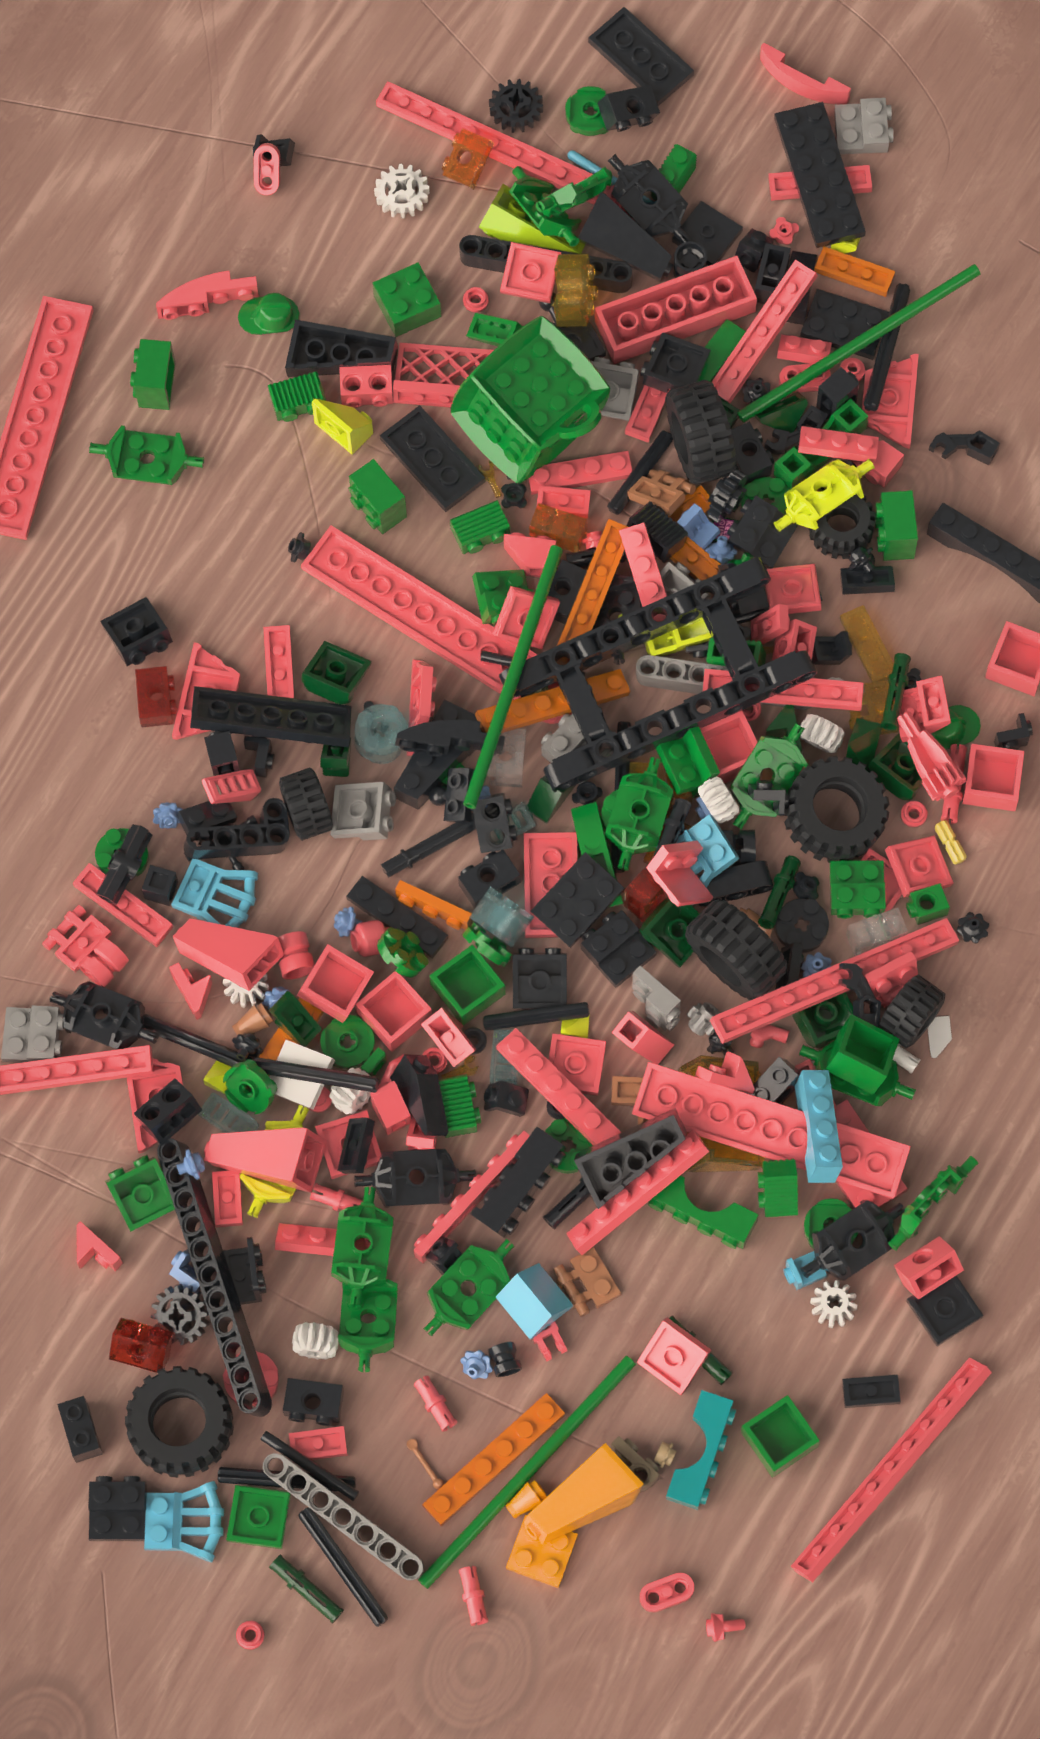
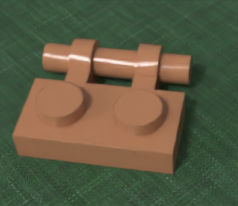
M651 469L648 474L649 478L642 476L627 493L629 500L642 505L652 501L653 505L661 507L667 515L671 516L686 500L684 493L694 494L696 486L689 483V480L683 477L676 478L670 476V473L665 470Z
M594 1247L585 1254H579L570 1259L573 1271L567 1273L562 1264L553 1269L558 1278L556 1280L560 1288H564L571 1303L574 1305L572 1308H576L580 1317L590 1312L586 1305L590 1300L593 1301L598 1309L621 1296L620 1290ZM580 1279L586 1291L579 1293L573 1283L574 1281Z

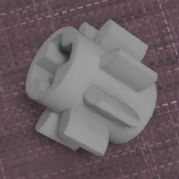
M705 1002L703 1005L698 1003L687 1013V1016L691 1018L688 1026L697 1035L704 1036L707 1034L710 1036L711 1033L715 1032L710 1020L712 1016L720 1014V1012L710 1003Z

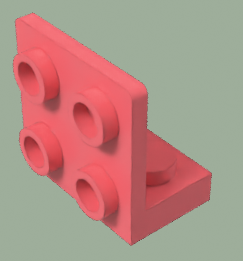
M698 841L663 845L646 867L652 874L654 881L663 888L670 901L678 907L710 902L713 899V895L690 868L698 860L697 856L703 850Z

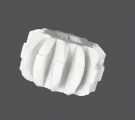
M808 714L800 725L805 728L800 738L827 753H836L838 747L840 748L845 735L843 729L823 717Z
M716 776L713 779H709L702 786L698 787L700 797L718 823L722 824L726 820L729 821L734 818V815L739 813L737 802L720 777Z
M267 974L250 991L228 979H223V985L227 987L224 990L225 996H231L232 1004H236L240 1000L242 1008L246 1007L247 1001H250L252 1006L254 1004L257 1005L255 998L264 1000L265 995L262 991L269 990V985L265 983L268 979Z
M352 1067L348 1070L349 1073L370 1076L360 1068L354 1069ZM332 1086V1091L329 1095V1098L332 1100L331 1102L339 1111H343L345 1114H354L358 1109L361 1110L365 1103H368L371 1092Z
M835 1280L833 1288H831L827 1281L824 1282V1290L816 1288L814 1293L817 1297L811 1298L810 1301L812 1305L816 1306L812 1309V1314H821L818 1320L820 1324L828 1319L829 1328H833L835 1320L843 1327L845 1325L844 1318L851 1321L854 1317L851 1311L857 1310L858 1307L856 1303L852 1302L856 1299V1294H847L850 1288L848 1284L840 1289L838 1280ZM839 1301L838 1306L829 1307L830 1302Z
M305 1322L299 1324L293 1333V1351L300 1356L308 1357V1359L326 1360L336 1355V1350H338L339 1332L333 1329L332 1326H326L323 1323Z

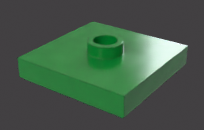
M235 1485L226 1541L282 1549L291 1493Z

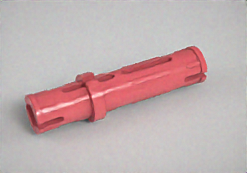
M953 744L950 746V757L952 762L956 761L961 771L964 772L967 747L959 744L958 751L957 744ZM961 788L951 798L944 799L942 797L944 803L941 821L947 820L949 823L950 818L951 824L958 822L959 802L963 799Z

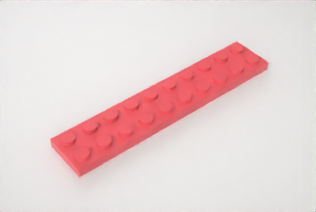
M47 296L42 298L0 440V535L27 540L94 311L93 306Z
M332 525L328 528L301 564L302 570L501 694L503 684L499 674L509 667L481 661L482 651H488L513 657L518 643L494 637L492 633L495 627L490 624H483L482 619ZM529 650L526 660L538 654Z
M648 1062L633 1108V1115L650 1120L676 1108L688 1133L694 1130L701 1137L772 1160L780 1161L782 1159L785 1161L786 1159H794L797 1168L806 1170L807 1124L803 1111ZM836 1122L843 1165L837 1181L894 1199L911 1146Z

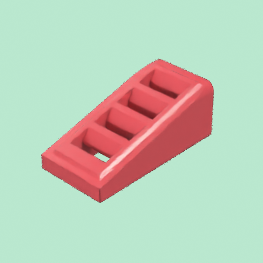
M253 769L207 777L202 780L211 804L251 801L261 792V787ZM216 785H218L221 795L219 794Z

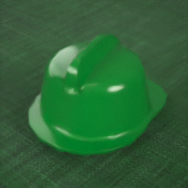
M269 293L264 297H257L244 303L239 310L238 321L243 330L250 334L282 333L294 328L295 319L299 320L300 313L298 306L293 300L280 293Z
M963 705L948 707L951 723L931 733L945 750L950 749V746L953 744L959 746V744L965 745L970 743L979 735L981 728L980 719L976 712L969 707Z

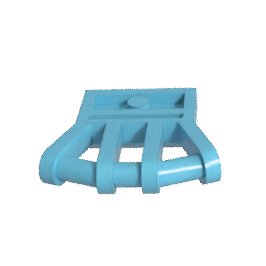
M711 815L706 816L689 830L686 829L676 842L698 841L703 847V850L697 856L698 861L690 868L696 875L704 870L700 880L706 888L714 877L740 859Z
M192 859L171 904L172 908L197 917L199 920L220 924L208 913L209 908L233 917L225 925L238 928L243 922L247 921L249 917L247 914L250 906L255 904V881L258 880V872L251 870H224L201 860ZM222 880H244V892L221 882ZM220 892L240 900L241 903L238 909L214 900L216 893Z
M208 1482L184 1493H147L144 1549L183 1551L212 1563L215 1558L213 1553L220 1537L224 1533V1528L221 1527V1517L224 1516V1508L221 1507L216 1493L218 1489L216 1482ZM206 1495L210 1507L183 1508V1504L186 1501ZM183 1517H210V1527H183ZM182 1536H208L203 1550L182 1542Z

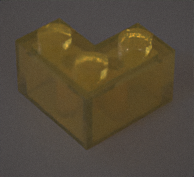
M589 254L558 255L554 268L558 290L553 305L557 327L587 326L589 317L594 314L593 302L598 299L597 286H593L595 276L594 264H590Z

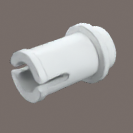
M900 1044L897 1045L893 1060L912 1074L921 1059L916 1058L903 1049Z

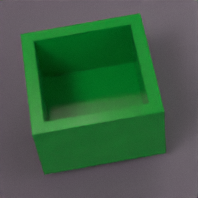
M419 262L372 282L374 298L395 337L442 317L441 303Z
M140 339L139 348L134 350L136 372L132 371L130 386L133 387V398H137L139 408L169 410L176 365L171 341Z
M374 459L349 476L350 487L348 489L351 493L350 501L358 511L362 509L366 514L365 519L372 529L377 528L383 535L407 518L405 496Z
M913 490L882 492L880 502H876L875 528H878V537L876 539L877 551L882 552L883 561L914 559L918 534Z
M473 944L429 975L430 985L462 1025L468 1023L506 995L505 984Z
M851 1014L837 1034L825 1070H829V1073L874 1095L888 1075L899 1038Z
M788 1395L741 1427L742 1435L772 1478L818 1448L820 1440Z

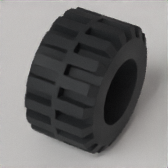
M857 494L818 519L816 521L818 529L809 528L810 539L814 540L816 549L822 548V554L827 555L831 553V558L837 559V555H841L842 559H848L849 554L860 546L865 549L867 548V544L871 542L874 532L875 511H872L873 505L870 501L866 503L867 497L865 495L862 499ZM845 515L852 518L857 526L850 531L840 532L831 528L827 521L833 516Z
M309 767L280 777L279 786L297 837L303 841L331 831L333 827L332 817L315 771Z
M916 975L903 986L888 1006L880 1020L879 1028L899 1038L898 1043L904 1048L912 1046L922 1036L940 1011L946 994L921 975Z

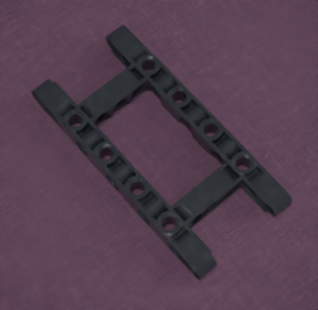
M760 557L750 559L706 580L693 584L525 661L513 698L518 696L522 698L558 682L587 743L553 759V762L543 769L553 792H556L555 789L558 788L565 790L655 750L661 743L682 738L690 728L698 726L703 728L801 684L817 674L807 651L797 653L793 651L758 667L731 612L729 604L761 591V587L771 581V577ZM704 593L715 595L711 600L701 598ZM658 614L666 616V619L661 622L653 620L654 616ZM702 617L732 681L714 690L712 687L683 700V704L667 711L663 709L638 720L634 726L618 733L610 731L601 707L599 708L590 684L588 685L582 671ZM609 636L618 637L615 643L605 642V639ZM562 657L570 659L566 665H559L557 661ZM509 668L499 674L503 685ZM753 683L757 684L759 688L751 692L746 690V686ZM702 705H707L711 708L709 712L704 714L698 712L697 709ZM653 727L662 729L659 735L649 734V730ZM604 749L614 751L610 757L600 755Z

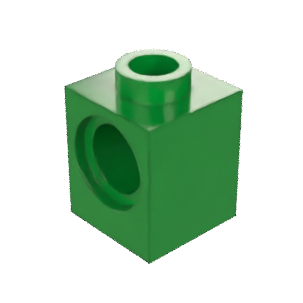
M941 883L911 892L908 903H906L907 912L910 918H915L917 925L948 916L950 908ZM929 901L932 903L933 908L924 909L919 903Z

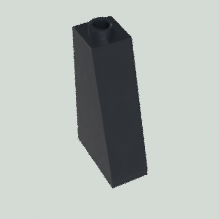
M600 192L578 237L579 242L617 261L626 262L631 268L659 282L662 276L667 278L674 265L669 262L672 256L606 194Z

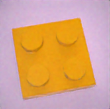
M525 1515L506 1569L559 1588L578 1534L569 1532L542 1544L539 1539L536 1540L528 1534L524 1524L527 1515Z

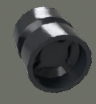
M688 241L679 245L675 250L673 270L675 278L707 267L706 249L701 244Z
M722 830L740 858L738 859L740 864L756 861L755 830H740L738 834H734L732 830ZM735 844L742 845V849L736 850Z

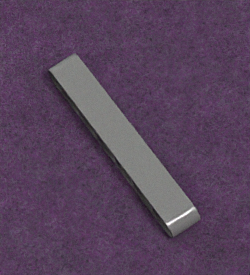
M644 655L636 663V679L641 685L699 694L703 692V682L695 681L693 679L695 676H704L705 669L728 670L726 666ZM645 667H650L654 672L644 674L641 670ZM671 671H676L680 676L671 678L667 674ZM760 702L761 704L784 707L786 705ZM794 705V709L807 710L811 708Z
M273 1453L265 1458L263 1470L269 1478L402 1578L415 1580L423 1574L424 1564L420 1557L287 1457ZM279 1458L283 1461L284 1468L279 1474H273L269 1469V1463L272 1459ZM296 1475H302L306 1480V1486L301 1491L294 1490L291 1485V1481ZM318 1492H325L329 1498L328 1504L323 1508H318L314 1504V1496ZM343 1508L351 1513V1520L346 1525H341L336 1520L337 1512ZM365 1525L370 1526L374 1532L373 1538L368 1542L362 1541L358 1535L359 1529ZM387 1542L393 1543L396 1547V1554L390 1559L384 1558L381 1554V1547ZM409 1559L415 1560L419 1565L418 1572L413 1576L407 1575L403 1569L404 1563Z

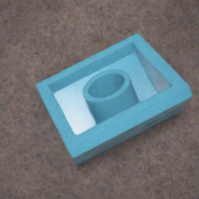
M539 1263L517 1273L496 1296V1299L530 1340L574 1306Z

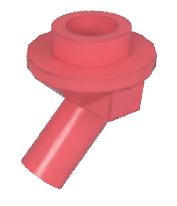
M711 1613V1619H706L708 1637L712 1636L714 1642L725 1639V1632L744 1630L746 1627L743 1619L724 1621L723 1614Z

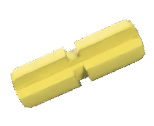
M944 820L937 823L935 831L942 844L946 845L945 849L953 864L957 865L965 861L966 853L959 841L955 840L956 835L948 821Z

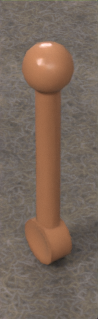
M415 1439L408 1440L407 1448L415 1453L433 1480V1487L440 1489L444 1485L443 1480L437 1478L417 1448V1441Z

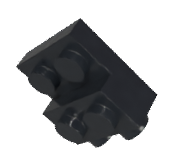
M662 333L659 341L655 340L650 350V355H652L650 361H645L641 369L640 376H643V385L667 393L668 389L698 382L709 359L711 350Z
M755 496L752 500L747 498L740 512L744 513L739 522L734 520L726 533L730 535L728 543L743 552L751 554L753 558L760 557L764 565L773 568L798 524L792 523L779 532L774 522L785 515L778 511V508L758 496Z
M147 597L100 621L126 666L141 664L146 656L155 651L158 653L165 651L169 644L173 642L168 628Z
M622 910L617 914L612 911L602 920L604 925L597 930L594 928L589 929L582 936L583 942H581V950L615 988L632 976L639 966L643 967L657 955L654 948L639 933V928Z
M518 948V953H513V1009L566 1005L567 953H561V948H545V953H534V948Z
M97 1476L96 1482H89V1541H145L146 1482H140L141 1478L138 1476H125L124 1482H113V1477Z

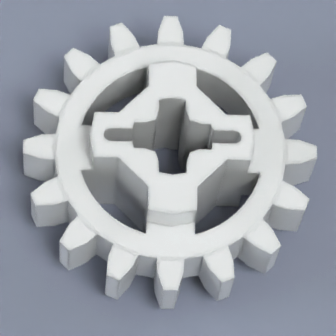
M399 164L397 170L389 166L390 172L387 174L382 171L381 179H376L377 188H374V192L377 197V205H382L384 213L391 210V217L401 213V217L405 218L408 212L413 217L415 216V209L422 211L423 203H428L427 194H430L427 185V177H422L420 169L413 172L412 165H409L407 169H403V165ZM416 186H417L418 189H419V192H418L417 195L415 194V187H416ZM387 187L389 188L388 196H386L385 190Z

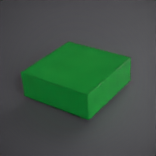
M378 1047L362 1065L361 1070L374 1077L387 1062L386 1053Z

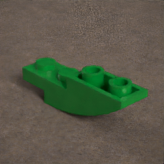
M597 802L572 808L571 812L581 855L586 852L617 881ZM622 895L609 908L624 904Z

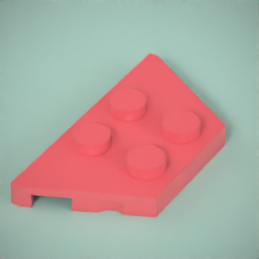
M919 354L910 355V358L900 362L895 360L890 363L879 407L876 411H867L864 406L873 368L866 370L864 377L862 410L869 416L867 426L910 449Z
M196 642L193 644L172 733V738L175 740L211 731L190 728L194 686L238 692L241 679L240 673L223 664L221 659L215 655L212 656Z
M412 660L408 728L429 722L430 717H433L435 711V702L431 701L432 692L435 691L437 679L433 676V666L422 660ZM407 751L406 755L412 756L414 752Z
M153 1058L154 1074L127 1077L139 1154L144 1153L158 1142L142 1127L134 1112L174 1078L183 1085L179 1065L168 1062L162 1063Z

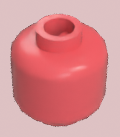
M379 920L358 923L350 934L354 952H358L363 957L380 955L377 942L389 927H385Z

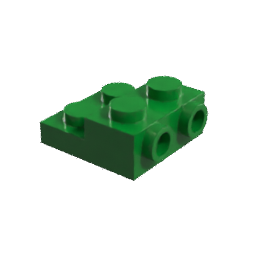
M524 569L475 572L472 576L483 624L496 625L510 586L533 592V589H528Z
M830 861L831 915H837L841 919L852 918L853 915H864L865 918H878L880 915L885 914L884 861Z
M148 1155L134 1160V1167L126 1171L121 1167L108 1174L110 1179L105 1181L130 1232L175 1210L164 1174L156 1158L152 1157L149 1159Z

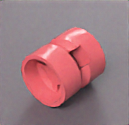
M297 931L279 936L278 940L284 952L279 962L283 979L292 980L309 975L315 963L312 954L307 952L310 945L306 933Z
M103 938L94 947L95 954H88L78 967L92 982L106 987L114 978L113 972H120L129 962V959L114 943L107 938Z

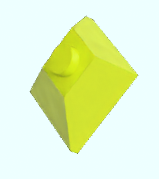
M316 398L312 401L315 424L352 455L373 435L372 419L365 412H358L354 407Z

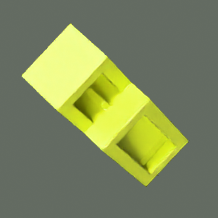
M701 617L644 644L648 655L663 657L685 650L686 646H696L710 640L711 635Z

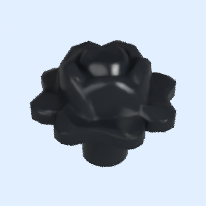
M762 378L756 380L748 379L746 385L741 389L744 394L743 401L746 403L750 402L751 404L770 392V383H764Z
M861 546L856 548L851 553V556L848 557L851 562L849 570L863 568L866 573L871 571L875 567L870 561V554L873 548L865 549Z
M969 912L965 917L958 919L960 926L957 927V932L962 935L965 942L971 940L977 944L980 939L988 936L987 929L989 928V923L983 919L982 914L974 915V913Z
M715 1031L709 1037L710 1045L707 1051L711 1052V1054L722 1052L724 1056L727 1052L734 1053L731 1047L733 1040L722 1044Z
M238 1034L237 1037L232 1039V1042L235 1044L234 1047L238 1050L236 1057L241 1061H245L248 1056L257 1057L258 1054L263 1052V1049L260 1047V1040L254 1034Z

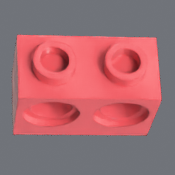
M391 365L340 367L342 405L358 408L362 405L383 407L387 404H393ZM379 384L385 386V388L381 390L374 389V387ZM351 386L359 387V389L356 391L348 390V388Z

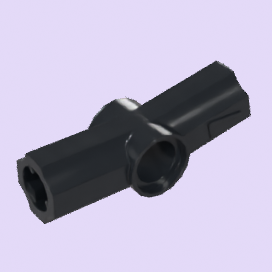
M131 825L120 848L112 856L107 867L109 870L96 892V895L101 899L117 905L129 881H132L141 866V857L153 836L148 829L141 825Z

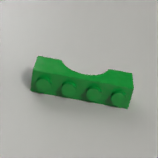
M849 399L831 415L822 429L861 434L867 429L869 416L852 399ZM793 447L775 462L774 476L782 479L790 490L813 475L833 457L798 453L799 447Z
M681 1175L648 1201V1206L659 1212L665 1210L673 1214L672 1217L682 1224L689 1222L697 1226V1230L700 1233L709 1237L713 1234L721 1238V1242L732 1249L737 1247L744 1248L759 1214L735 1202L727 1208L716 1212L697 1208L686 1195L685 1177Z

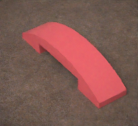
M765 43L762 44L760 60L768 72L782 85L814 101L828 104H847L849 102L850 87L828 77L825 84H822L784 64V53Z

